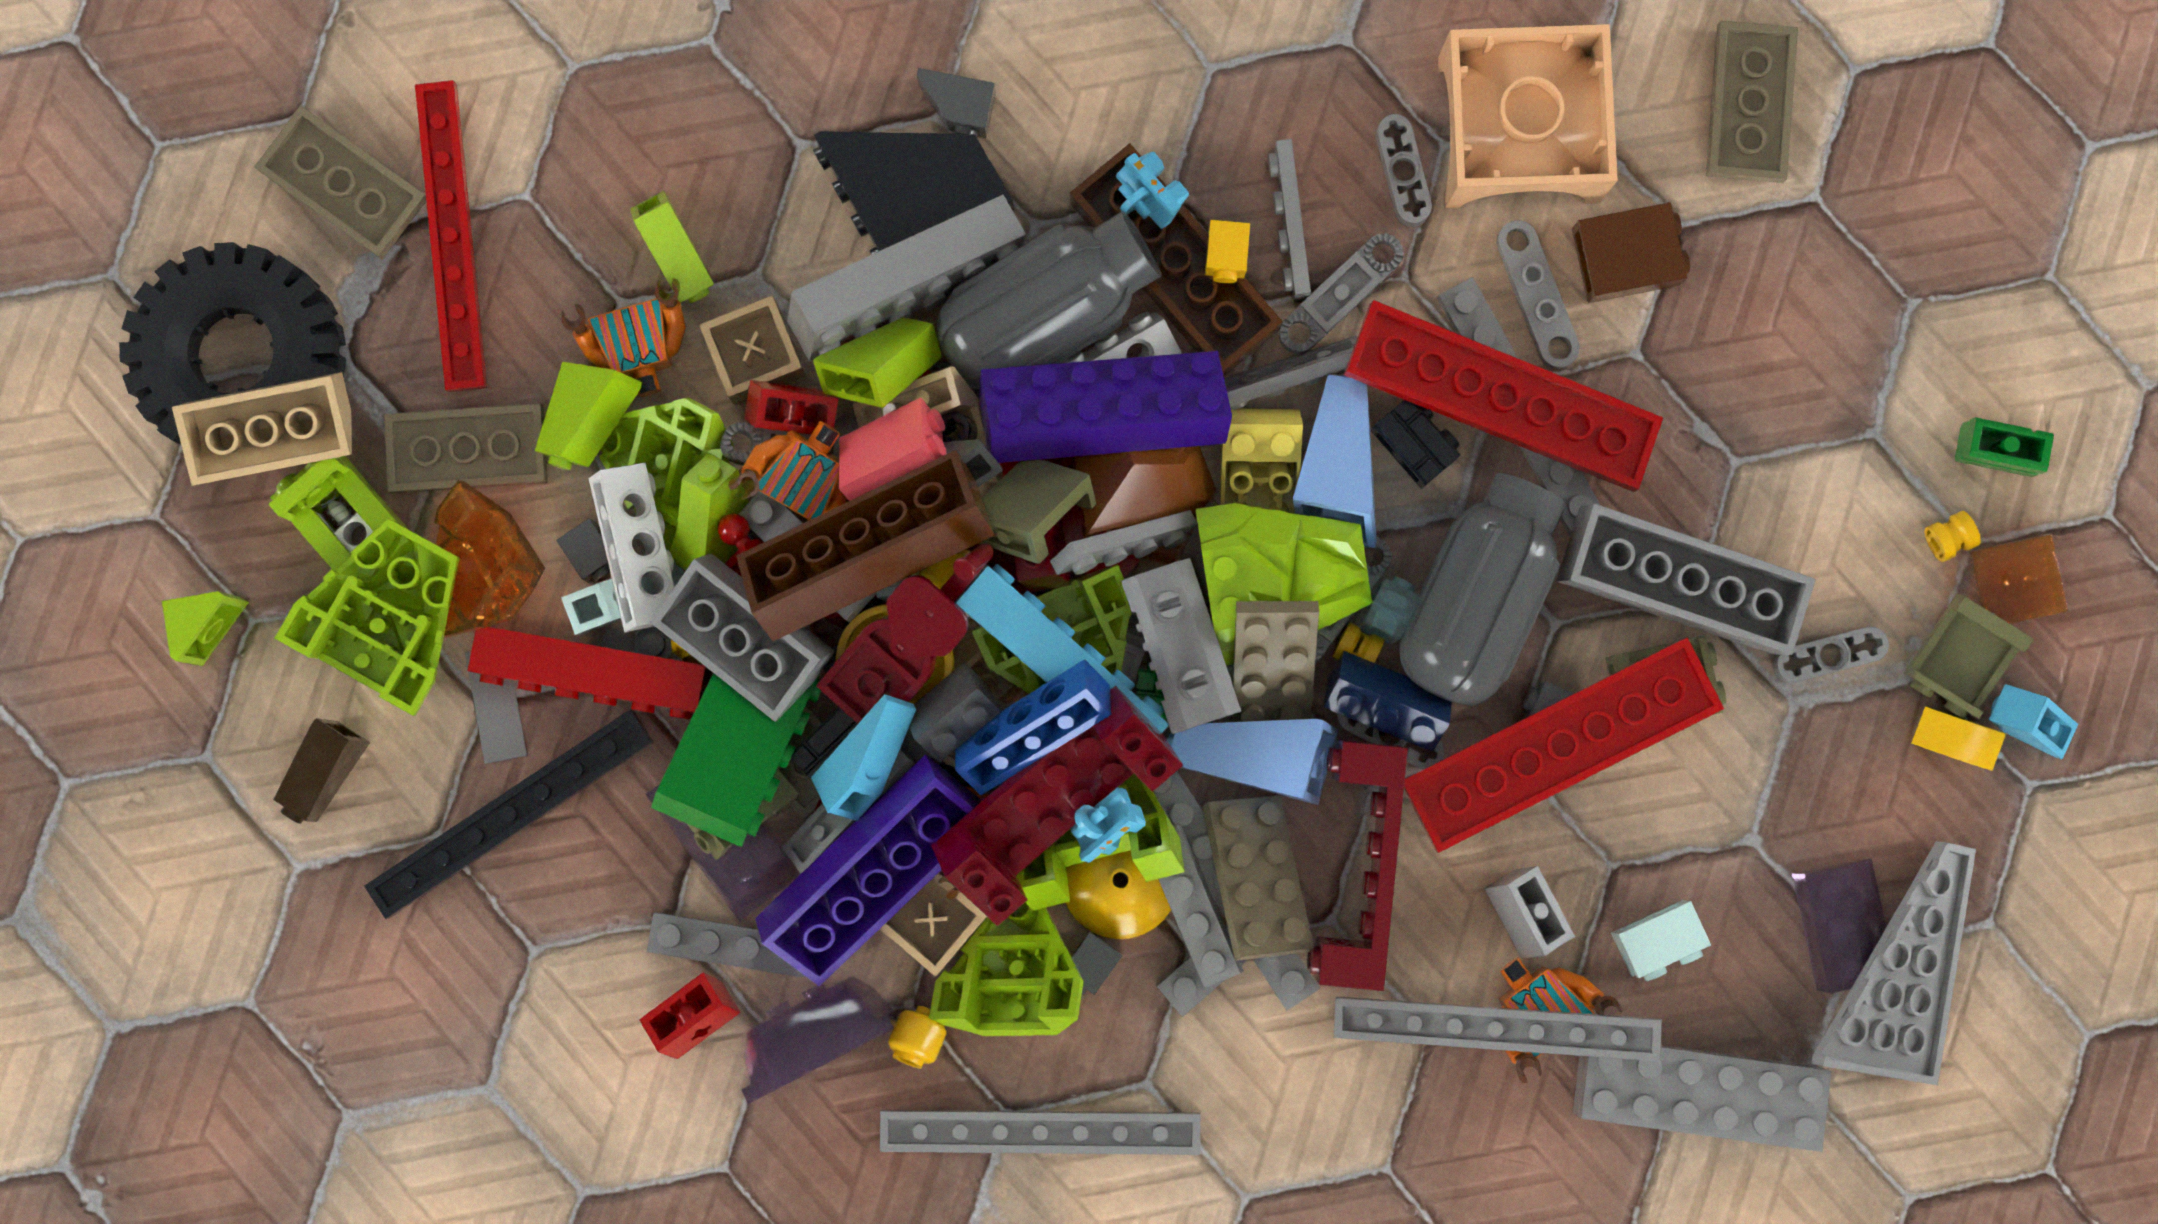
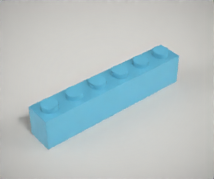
M998 564L992 569L985 565L954 602L1046 683L1086 659L1108 682L1110 689L1116 685L1161 733L1169 726L1160 717L1164 713V709L1148 695L1143 700L1131 691L1135 684L1118 669L1112 675L1101 665L1106 659L1088 643L1083 648L1071 639L1076 632L1059 617L1053 622L1041 612L1045 605L1028 590L1023 595L1011 586L1015 579Z

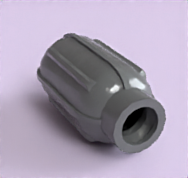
M1121 211L1095 228L1083 225L1068 227L1062 224L1056 225L955 287L951 297L943 303L937 316V340L950 366L956 368L972 390L979 392L980 372L983 369L1058 364L1122 325L1123 316L1130 307L1132 294L1158 279L1162 274L1141 233L1124 211Z
M1498 473L1484 501L1472 505L1462 513L1458 520L1452 523L1401 631L1399 646L1401 665L1412 682L1444 700L1474 706L1488 700L1497 692L1503 682L1508 680L1560 569V563L1557 560V546L1553 539V533L1566 508V503L1560 497L1525 479Z

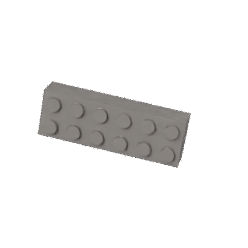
M1001 195L792 291L787 322L808 360L812 361L821 354L902 317L910 319L913 316L912 313L923 308L929 311L941 306L946 302L947 297L951 296L955 287L1022 247L1026 233L1004 195Z
M1597 504L1580 506L1556 582L1773 655H1793L1816 579Z
M1661 1045L1660 1062L1579 1056L1573 1114L1581 1119L1822 1152L1831 1071L1817 1066Z

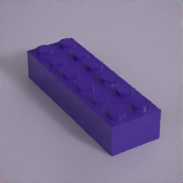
M1218 351L983 369L980 372L978 398L986 447L998 463L1226 444L1232 412Z
M925 754L755 918L762 944L816 985L820 986L942 870L931 845L981 803V799Z

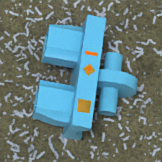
M1155 152L1147 153L1141 157L1133 153L1126 158L1125 165L1116 175V178L1122 183L1118 190L1127 199L1121 205L1120 210L1124 211L1127 215L1136 210L1143 219L1150 216L1162 230L1171 223L1188 197L1189 192L1180 181L1174 180L1164 187L1156 178L1164 170V165Z
M1117 787L1095 807L1083 805L1076 810L1074 814L1076 824L1071 827V831L1080 845L1079 856L1081 861L1090 863L1101 853L1110 855L1119 848L1120 838L1128 831L1137 833L1145 826L1146 821L1141 807L1130 802L1127 790Z

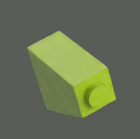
M665 191L630 208L635 225L672 290L673 278L679 281L678 301L681 303L688 299L689 303H693L707 296L710 293L708 288L713 286L714 282Z
M902 317L819 355L813 362L823 394L884 408L941 359L942 355L933 323Z
M562 362L535 451L548 456V464L561 469L571 470L572 464L589 467L640 391L642 382L613 369Z
M710 453L705 455L681 479L675 562L678 567L685 571L695 558L712 553L725 563L738 550L735 545H728L720 539L717 530L718 524L728 514H739L749 503L748 499L742 500V496L745 494L742 482L733 490H730L728 486L732 478L740 475L738 469Z

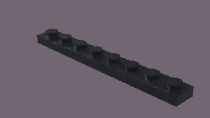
M632 709L628 710L364 885L365 889L385 919L393 917L653 744L654 741Z

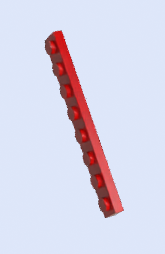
M454 80L415 84L445 390L447 392L484 389L487 388L457 84Z

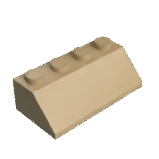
M342 372L186 402L172 407L191 486L352 454L351 407Z

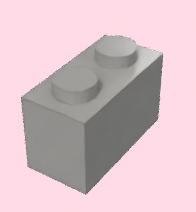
M1538 866L1515 869L1484 888L1521 959L1546 956L1575 937Z

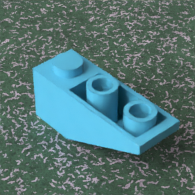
M884 694L813 774L811 780L827 813L857 821L881 795L916 712L913 703Z

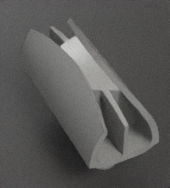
M1191 559L1177 561L1121 580L1131 612L1137 615L1139 624H1136L1139 633H1143L1146 642L1142 644L1144 651H1149L1152 660L1149 663L1151 671L1155 670L1158 681L1155 682L1157 690H1162L1165 699L1161 703L1171 733H1179L1241 712Z

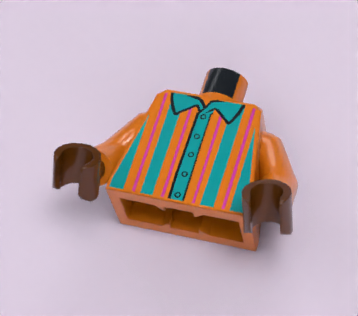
M673 278L672 287L674 292L665 293L661 289L660 280H658L655 287L656 299L588 318L589 325L585 324L586 318L583 307L575 304L580 317L575 321H570L565 317V313L562 310V324L566 329L573 331L572 335L584 356L596 367L613 369L641 381L642 386L638 392L639 397L656 394L661 391L656 371L672 366V357L679 353L686 330L681 303L676 300L680 291V283L677 279Z
M820 421L809 439L791 430L786 435H776L756 445L741 469L742 474L729 481V489L733 490L743 482L746 492L742 496V500L752 497L760 491L808 520L846 503V497L839 489V458L829 452L840 433L833 427Z
M1517 957L1499 970L1512 988L1499 998L1501 1008L1595 1014L1592 1010L1595 1009L1597 1014L1604 1015V1010L1607 1007L1614 1006L1622 1013V1007L1614 997L1605 996L1601 990L1584 976L1561 967L1550 970L1542 966L1531 974L1520 958ZM1505 1050L1510 1060L1516 1064L1517 1074L1522 1083H1528L1523 1072L1526 1067H1533L1537 1070L1539 1076L1542 1075L1540 1062L1537 1058L1543 1053Z

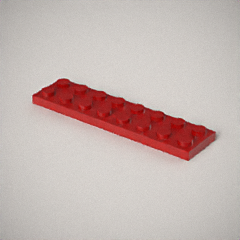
M1375 300L1368 307L1344 372L1345 376L1632 492L1640 488L1663 421V417Z
M1688 637L1405 778L1404 790L1436 853H1440L1723 710L1724 707Z

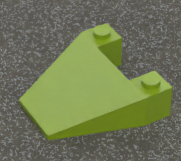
M1135 774L1131 775L1119 788L1126 789L1130 802L1141 807L1146 823L1137 833L1130 831L1125 833L1120 838L1119 848L1110 855L1131 850L1132 861L1146 882L1185 872L1178 833L1154 792ZM1071 828L1016 875L1028 898L1026 903L1032 911L1070 902L1066 867L1084 862L1080 859V845L1072 834ZM1101 853L1095 859H1099L1110 855Z

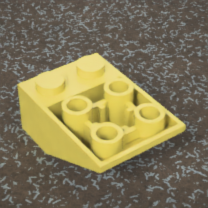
M1239 408L1231 410L1232 420L1226 444H1220V505L1240 503L1295 514L1293 496L1301 471L1303 423L1300 409Z

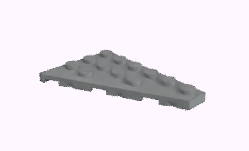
M1935 842L1812 1058V1064L1938 1085L1976 849L1946 842Z

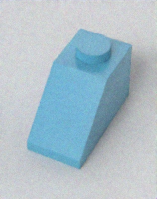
M2007 684L2004 685L2001 694L1993 701L1989 720L2004 733L2059 759H2063L2078 726L2077 722L2048 697Z

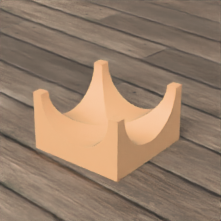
M1610 24L1450 30L1438 56L1439 72H1444L1447 83L1450 112V160L1447 186L1444 192L1445 208H1461L1464 204L1479 198L1528 191L1565 192L1584 198V204L1600 203L1618 181Z

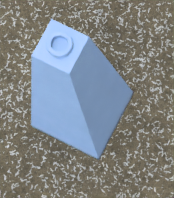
M1328 374L1293 496L1295 514L1361 524L1364 546L1375 548L1377 536L1367 384L1347 377L1344 374L1340 376Z
M1319 719L1206 723L1179 733H1170L1167 741L1183 763L1181 767L1183 769L1319 805L1327 775L1328 748L1334 747L1339 729Z

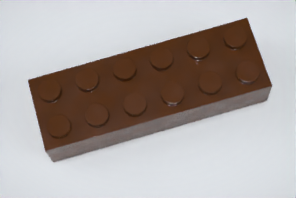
M1131 143L1070 192V204L1090 227L1095 228L1120 213L1121 205L1127 200L1118 190L1122 183L1116 178V175L1125 165L1126 158L1133 153L1141 157ZM1159 176L1156 177L1164 187L1167 186ZM1183 204L1171 223L1162 230L1150 216L1143 219L1136 210L1128 214L1150 248L1162 274L1161 277L1142 289L1196 352L1218 351L1223 376L1227 375L1280 330L1283 321L1245 277L1237 278L1236 283H1220L1213 281V276L1205 275L1208 233Z
M954 450L759 544L736 557L751 613L771 640L775 641L995 536L976 481L958 451Z

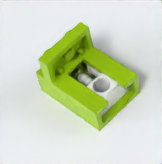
M346 456L307 463L305 468L298 474H289L277 484L276 492L270 497L273 501L268 504L279 517L293 523L332 570H336L351 556L350 552L358 546L353 544L351 538L352 532L356 527L364 525L367 532L366 538L387 519H391L409 529ZM341 496H343L347 500V502L353 507V509L357 512L355 515L351 514V509H346L345 503H341ZM327 508V514H330L333 517L332 520L337 521V526H339L338 529H336L322 513Z

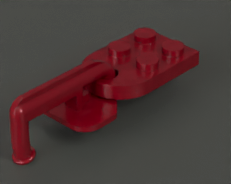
M987 543L980 544L966 556L955 560L953 564L954 573L941 589L935 586L929 579L920 575L909 576L903 580L887 599L888 615L879 617L866 626L816 687L857 724L884 694L910 702L932 676L936 665V656L948 655L968 631L967 616L954 602L991 560L993 547Z

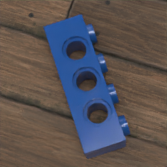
M1086 659L1082 660L1004 709L956 748L955 771L980 795L986 793L1111 715L1110 685Z

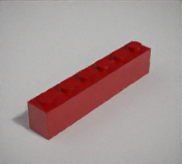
M476 625L467 670L480 674L479 682L503 686L504 679L518 681L517 689L541 693L542 685L556 688L555 696L577 700L579 699L580 692L593 694L594 703L616 707L618 699L632 702V710L655 713L656 706L670 708L669 716L691 720L713 675L711 670L701 664L483 625Z

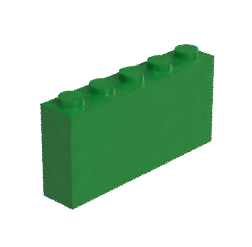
M713 673L660 782L651 808L742 847L747 834L755 837L765 814L758 810L763 800L771 803L781 781L774 778V775L779 766L784 769L787 768L796 748L789 744L794 733L802 735L811 715L804 711L808 701L816 703L821 694V690L816 687L821 680L819 679L820 674L783 716L775 722Z

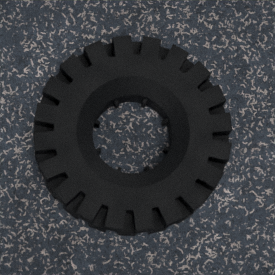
M234 242L214 243V250L212 251L199 246L182 252L185 261L180 264L168 260L154 271L160 280L154 286L144 281L133 298L141 303L137 313L127 310L121 328L130 333L129 342H119L120 362L129 366L130 373L122 375L128 394L138 398L139 403L135 407L145 420L155 424L158 427V432L178 444H181L172 410L173 406L232 394L217 391L219 386L211 381L207 383L200 369V365L203 364L202 360L199 359L201 342L205 335L208 336V330L223 318L234 319V315L237 314L253 315L255 322L260 325L265 323L273 340L269 342L270 346L274 348L273 359L268 371L263 372L264 377L248 389L238 388V392L342 372L344 378L346 358L340 355L339 346L346 345L343 326L335 321L334 316L338 312L330 298L319 289L321 286L303 270L280 255L276 256L265 248L247 244V248H242Z

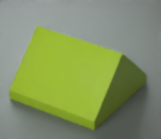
M219 591L162 601L170 657L177 662L203 666L249 602L242 597Z

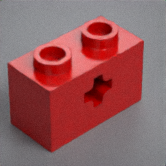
M750 380L744 419L755 428L786 432L792 430L796 433L811 435L820 421L834 428L839 398L823 394L822 389Z
M702 972L640 1018L639 1021L657 1052L674 1059H679L741 1012L723 982Z

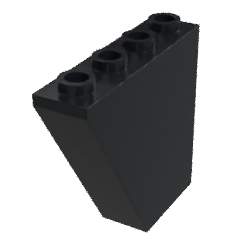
M820 131L814 135L819 147L813 149V152L823 170L831 168L836 176L837 181L831 184L842 204L850 201L856 214L850 218L860 236L864 237L868 234L875 247L869 250L871 255L1001 195H1004L1014 211L1013 200L975 134Z

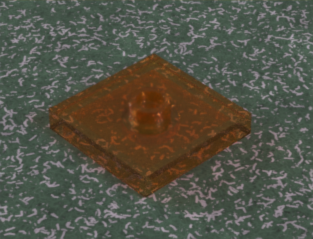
M2044 534L1969 551L1981 606L2007 623L2012 624L2068 611L2052 534Z

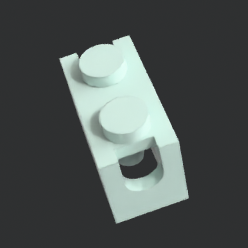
M1681 900L1611 932L1630 975L1637 978L1644 977L1645 981H1650L1666 974L1665 966L1678 960L1681 965L1701 958L1703 956L1701 950L1711 946L1692 902Z

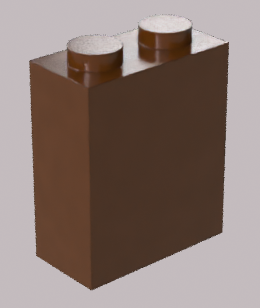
M1671 202L1581 219L1572 228L1588 304L1679 286L1687 279L1686 273L1690 272L1689 256L1686 250L1681 251L1678 237L1682 234L1680 216L1677 212L1673 213Z

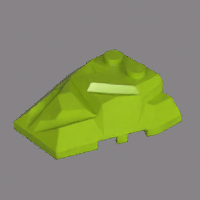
M1240 503L1196 509L1213 628L1226 666L1233 665L1236 601H1318V630L1372 604L1361 524L1288 513L1276 509L1258 508Z
M387 519L350 552L351 556L336 570H330L322 578L324 581L307 596L303 595L293 604L274 639L308 658H316L377 691L380 693L378 697L410 715L416 716L436 680L460 558L397 522Z

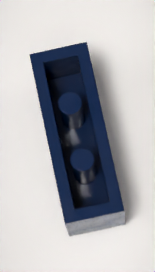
M1343 651L1327 680L1323 707L1433 752L1450 724L1452 702L1425 691L1405 675Z

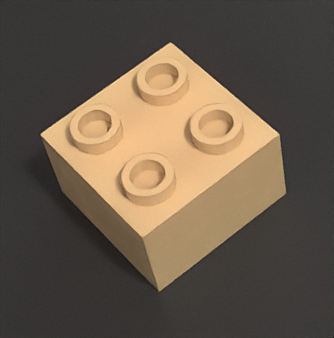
M773 295L699 324L727 396L734 405L747 400L750 380L787 384L807 376Z
M939 872L880 928L882 932L935 977L987 917L961 892L954 899H947L945 895L954 887L949 882L938 884V880L944 875L942 872Z

